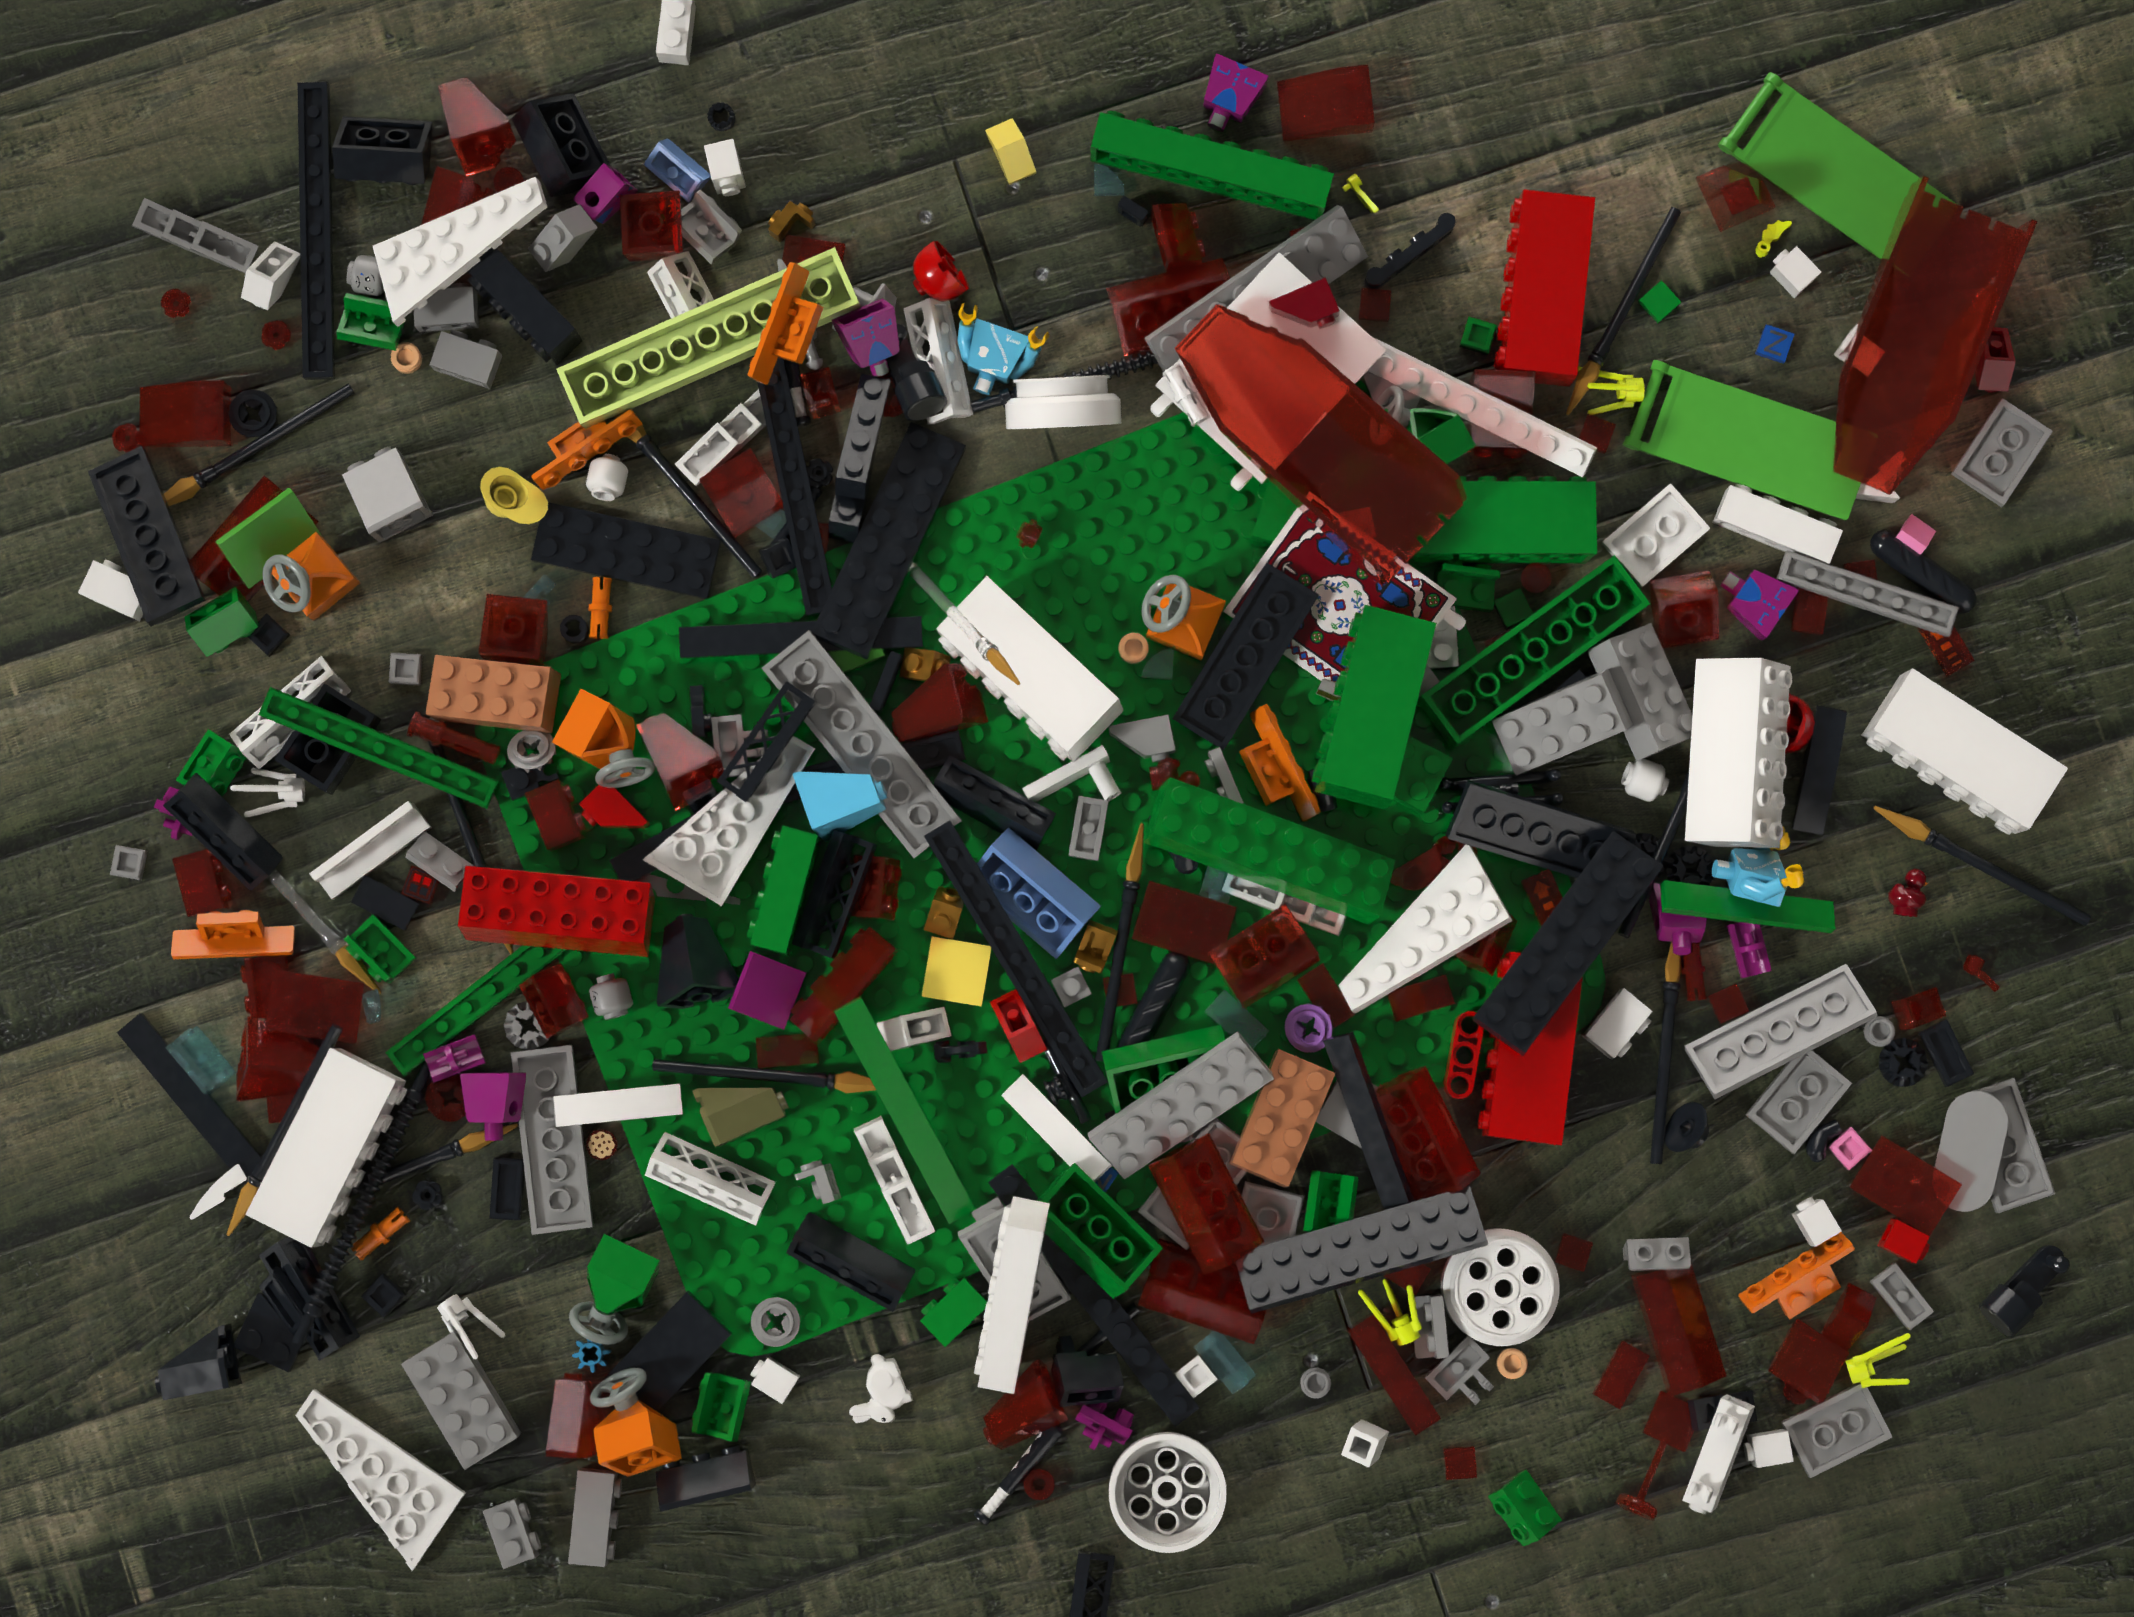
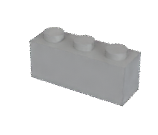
M580 1468L577 1471L568 1564L606 1567L609 1560H614L616 1541H611L612 1529H617L619 1510H614L615 1498H620L622 1490V1479H617V1472Z

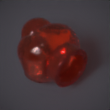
M1174 758L1162 759L1157 766L1149 767L1152 791L1159 790L1160 786L1169 777L1196 787L1200 785V778L1193 771H1186L1179 777L1178 767L1180 762Z

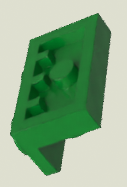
M1448 560L1434 570V582L1457 598L1452 605L1455 608L1490 613L1494 609L1495 581L1500 578L1501 571L1491 570L1492 567L1486 564H1476L1473 567L1463 566L1461 561Z
M208 729L176 781L185 785L195 773H198L222 797L237 772L242 768L247 757L241 753L237 746Z

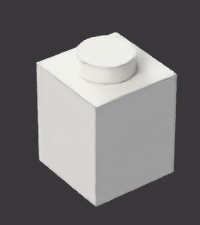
M1797 246L1790 253L1787 249H1784L1773 260L1775 266L1770 271L1772 276L1793 298L1799 295L1821 273Z
M1812 1197L1807 1198L1797 1204L1798 1210L1792 1213L1794 1220L1810 1246L1816 1247L1842 1232L1823 1199L1814 1200Z
M770 1356L765 1362L759 1360L750 1374L755 1378L751 1383L752 1386L781 1404L785 1402L800 1378L799 1374Z
M1361 1419L1351 1427L1341 1455L1366 1467H1370L1379 1460L1389 1431Z
M1778 1429L1747 1435L1748 1443H1744V1453L1747 1462L1751 1461L1752 1466L1760 1468L1794 1462L1787 1430Z

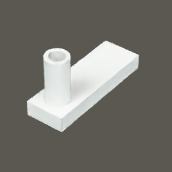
M1103 745L1022 788L1028 800L1031 799L1037 802L1090 773L1105 801H1110L1121 794L1106 766L1110 759Z

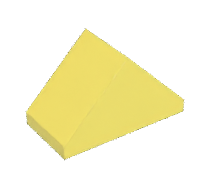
M1013 118L985 130L1009 185L1036 174L1026 141Z

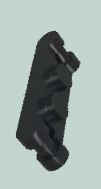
M1450 213L1441 214L1433 229L1427 233L1424 230L1420 231L1409 241L1411 245L1404 251L1398 248L1385 259L1388 262L1381 268H1370L1364 281L1366 288L1371 291L1380 289L1447 238L1455 226V217Z

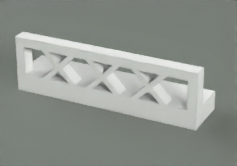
M689 251L664 257L647 271L671 318L714 300ZM683 262L688 275L680 273L675 263ZM691 288L699 292L702 298L701 302L693 299L690 293Z
M928 298L903 308L910 343L916 360L927 361L930 370L931 368L935 370V374L947 398V404L943 408V412L926 418L927 424H936L949 418H966L973 415L950 301L941 302ZM922 310L924 321L922 326L919 327L915 313ZM925 339L929 341L930 345L928 356L923 354L922 349Z
M322 656L280 690L289 695L299 691L296 697L312 703L324 683L344 696L351 692L348 685L334 672ZM322 669L325 670V672L321 676H319L316 680H313L314 676L318 672H320ZM261 707L229 734L241 753L258 769L280 752L293 732V729L259 716ZM250 730H253L252 734L242 741L241 738Z
M407 801L309 874L314 881L322 885L330 898L335 900L362 880L365 875H369L419 838L424 831L427 832L432 827L415 804Z
M664 1132L651 1155L645 1176L755 1226L776 1183ZM667 1144L678 1149L680 1155L670 1156L662 1152ZM691 1160H703L708 1168L699 1169L693 1166ZM727 1171L733 1174L736 1180L730 1182L723 1180L719 1173ZM756 1184L765 1188L762 1196L750 1192L747 1185Z

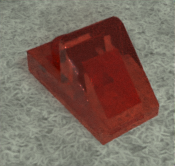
M1446 974L1396 989L1387 995L1396 1022L1455 1004Z

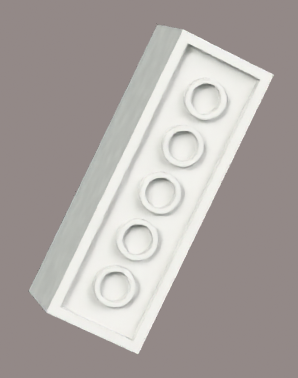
M988 576L936 628L941 636L938 641L943 645L942 648L954 659L960 656V662L964 665V668L975 679L981 676L983 678L982 682L986 685L985 688L996 699H999L1001 696L1005 698L1003 702L1007 705L1008 710L1019 720L1024 716L1027 719L1025 722L1029 729L1040 740L1046 737L1049 740L1047 743L1051 746L1050 749L1063 761L1069 758L1074 762L1124 711L1119 698ZM990 648H994L1002 654L1020 681V685H1017L1000 673L989 662L986 655Z
M1764 658L1696 659L1685 841L1713 847L1780 848V840L1783 836L1781 815L1785 805L1783 782L1787 773L1785 749L1789 742L1787 718L1790 715L1788 700L1789 688L1792 684L1791 666Z
M1913 668L1898 677L1861 735L1868 739L1866 742L1868 746L1878 752L1885 750L1893 756V762L1906 769L1910 766L1919 772L1917 776L1922 781L1930 785L1938 784L1944 788L1943 793L1947 797L1957 802L1960 799L1970 805L1969 810L1981 818L1987 816L1996 822L1994 826L2008 835L2011 832L2016 834L2031 828L2068 769L2057 760Z
M330 1048L245 1215L311 1248L323 1246L325 1242L330 1243L337 1231V1226L334 1224L339 1214L343 1216L351 1203V1199L348 1196L352 1188H358L364 1178L365 1171L362 1168L366 1160L371 1161L378 1150L379 1144L376 1141L380 1132L385 1133L393 1120V1116L390 1113L394 1105H400L407 1092V1089L404 1088L406 1080L342 1048Z

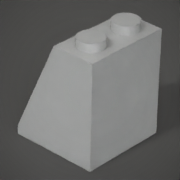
M391 447L383 448L374 454L375 458L366 463L358 461L347 468L348 472L342 474L368 533L379 543L433 516L402 453L396 447L393 449Z

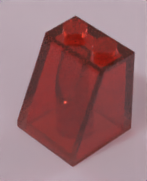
M1474 370L1469 379V385L1533 415L1536 371ZM1467 420V430L1476 444L1474 448L1467 452H1474V456L1490 457L1492 453H1504L1506 458H1521L1522 454H1527L1528 450Z

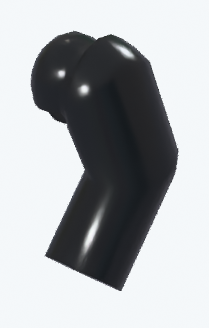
M1836 1120L1816 1128L1808 1137L1806 1152L1813 1162L1823 1161L1826 1158L1827 1141L1842 1133Z

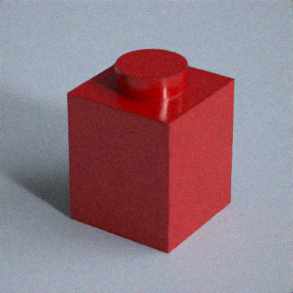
M1890 1219L1877 1246L1909 1263L1916 1264L1918 1259L1922 1261L1930 1247V1244L1927 1243L1930 1236L1897 1219Z

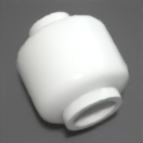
M604 454L603 457L591 461L586 486L591 491V495L596 499L612 501L623 494L628 469L620 461L619 457L612 454Z
M1642 759L1627 764L1621 784L1625 785V791L1628 795L1651 802L1658 795L1663 796L1665 794L1669 779L1665 778V768L1661 764Z

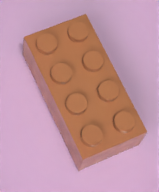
M435 655L426 715L437 721L552 733L561 673L551 667Z
M1278 1049L1275 1051L1269 1065L1274 1079L1259 1089L1229 1164L1286 1188L1289 1187L1335 1073Z

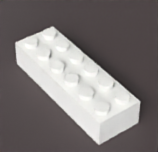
M1013 1196L1011 1208L1004 1207L998 1234V1245L993 1262V1274L988 1290L989 1297L984 1313V1325L980 1336L979 1353L974 1374L980 1375L978 1387L1011 1394L1015 1392L1050 1203Z

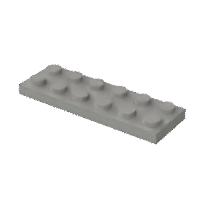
M1844 964L1685 1045V1051L1713 1098L1717 1099L1876 1018L1877 1011L1848 965Z
M1237 1031L1088 1132L1089 1140L1117 1172L1126 1179L1274 1079L1273 1073Z
M573 1045L511 1052L513 1072H526L519 1128L531 1233L535 1235L594 1227L582 1125L556 1127L553 1096L579 1094Z

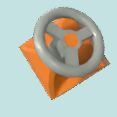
M317 532L312 534L287 556L274 555L266 561L262 573L265 589L278 607L288 612L303 611L313 621L360 584L359 580L327 541ZM272 575L277 579L279 586L276 589L272 581ZM288 593L295 603L287 602L283 599V596Z
M1164 576L1150 587L1142 603V619L1146 627L1149 628L1146 638L1202 661L1226 601L1189 586L1187 581L1181 576ZM1166 586V589H1165V591H1164V593H1163V596H1162V597L1156 596L1157 593H1158L1163 587ZM1151 605L1157 606L1153 619L1151 617Z
M580 689L552 743L577 758L599 768L600 770L596 773L595 781L602 787L617 788L629 786L645 780L655 770V764L652 760L641 757L634 758L633 749L636 734L634 718L611 703ZM636 767H645V769H636Z
M628 1368L609 1376L599 1383L590 1395V1401L596 1407H609L612 1405L615 1407V1410L593 1429L598 1463L626 1477L682 1459L676 1424L638 1400L636 1392L644 1385L647 1378L646 1372L641 1368ZM603 1392L610 1393L609 1397L600 1398Z

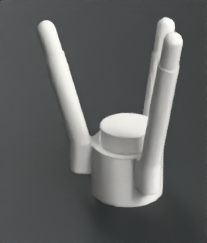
M252 768L251 773L284 781H279L278 785H232L230 787L232 791L278 792L279 799L285 800L246 811L244 813L245 817L260 815L287 807H297V802H304L305 781L304 778H297V774H284Z
M455 1294L437 1307L449 1332L457 1331L473 1359H477L478 1354L460 1324L469 1317L466 1311H470L499 1337H505V1333L474 1307L468 1297L461 1300L458 1294Z

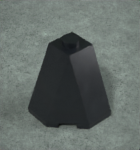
M681 914L664 927L657 1006L685 1009L694 1007V1002H703L711 998L712 1003L724 1001L734 994L739 978L706 918L694 917L692 914Z
M231 1323L218 1326L157 1370L158 1376L155 1377V1386L159 1395L162 1394L163 1400L230 1388L242 1384L236 1348L233 1347L234 1337Z

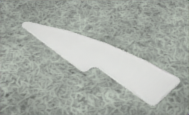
M239 1164L232 1167L209 1188L190 1215L191 1220L225 1200L224 1193L247 1180Z

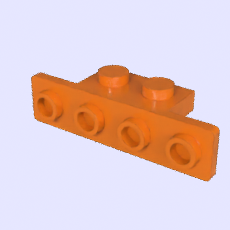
M794 262L789 263L787 270L783 274L780 289L772 303L771 313L761 333L756 353L750 362L748 376L765 385L769 383L778 357L803 364L824 308L817 303L800 299L809 276V271Z
M629 409L608 424L606 421H602L585 429L578 421L547 442L556 459L532 474V479L542 490L556 486L564 476L572 471L581 469L588 460L597 454L608 451L612 444L622 437L632 435L637 427L642 425L641 420L632 409Z
M1268 704L1259 707L1250 713V717L1262 741L1242 749L1239 753L1265 806L1290 796L1301 820L1305 822L1321 812L1318 800L1311 792L1305 780L1304 772L1298 766L1291 752L1290 743L1284 738L1278 726L1276 715L1271 711Z
M241 910L232 913L211 911L206 914H197L196 925L198 929L175 930L171 947V956L174 960L292 955L294 953L295 928L294 926L264 927L258 911Z
M1840 1232L1820 1245L1803 1252L1799 1257L1785 1266L1776 1269L1772 1274L1756 1284L1749 1286L1738 1297L1751 1313L1757 1312L1777 1299L1784 1314L1790 1320L1841 1288L1830 1265L1854 1251L1855 1248L1850 1240Z

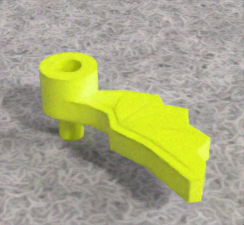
M1353 174L1346 179L1347 184L1342 187L1344 192L1351 188L1371 213L1378 212L1379 208L1359 187L1362 185V181L1358 175Z
M1777 220L1774 224L1767 225V229L1762 232V241L1758 243L1755 250L1758 257L1762 258L1768 255L1770 244L1778 241L1782 233L1792 226V221L1781 222Z

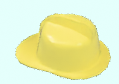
M491 468L484 474L480 490L485 504L492 514L498 517L509 518L520 524L536 523L545 517L548 511V501L545 494L538 487L509 468Z

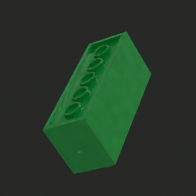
M1421 476L1405 492L1407 563L1444 564L1445 561L1456 560L1463 562V564H1586L1597 554L1596 481H1587V477L1576 476L1568 478V481H1557V477L1545 476L1539 477L1538 481H1527V477L1514 476L1509 477L1508 481H1497V478L1494 476L1479 477L1478 481H1466L1464 476L1448 477V481H1436L1435 476Z
M1364 605L1361 613H1355L1348 632V636L1353 637L1352 642L1348 641L1341 660V665L1346 666L1345 671L1341 670L1333 694L1338 695V699L1333 700L1326 720L1327 724H1331L1330 730L1326 729L1319 748V753H1323L1324 756L1323 759L1319 758L1311 782L1317 783L1315 792L1386 810L1394 799L1437 623L1369 605Z

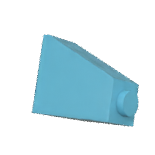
M795 772L792 774L811 828L825 842L830 840L833 830L846 832L886 809L883 800L888 797L881 781L877 782L870 774Z

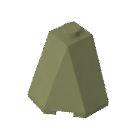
M705 1088L692 1091L695 1100L700 1102L702 1106L700 1114L715 1147L724 1146L786 1117L785 1109L789 1108L782 1091L776 1093L775 1088Z

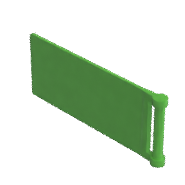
M1769 72L1763 80L1765 84L1729 135L1721 139L1718 147L1726 154L1732 155L1896 271L1907 278L1910 277L1957 211L1958 204L1799 94L1792 87L1784 83L1778 75ZM1777 90L1782 94L1742 150L1737 146V142L1773 91Z
M1653 360L1650 368L1652 374L1644 393V399L1640 404L1630 435L1625 437L1623 446L1747 486L1756 491L1845 521L1848 520L1877 440L1876 435L1687 372L1662 361ZM1663 376H1671L1673 378L1649 443L1643 442L1641 437Z

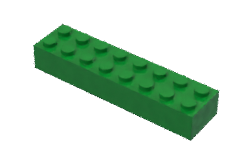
M1107 111V114L1100 112L1091 144L1090 161L1312 220H1316L1324 213L1334 173L1328 172L1329 169L1327 167L1312 164L1311 167L1300 165L1297 159L1291 157H1282V160L1270 157L1269 152L1260 149H1253L1252 152L1243 150L1239 144L1225 141L1223 144L1213 142L1211 137L1203 134H1195L1194 136L1182 134L1183 130L1173 126H1166L1165 129L1153 126V122L1142 118H1137L1136 121L1125 119V115L1116 111Z
M1614 555L1418 698L1417 702L1452 749L1651 603Z
M1171 777L1159 788L1144 838V843L1366 924L1372 923L1381 916L1396 862L1392 858Z

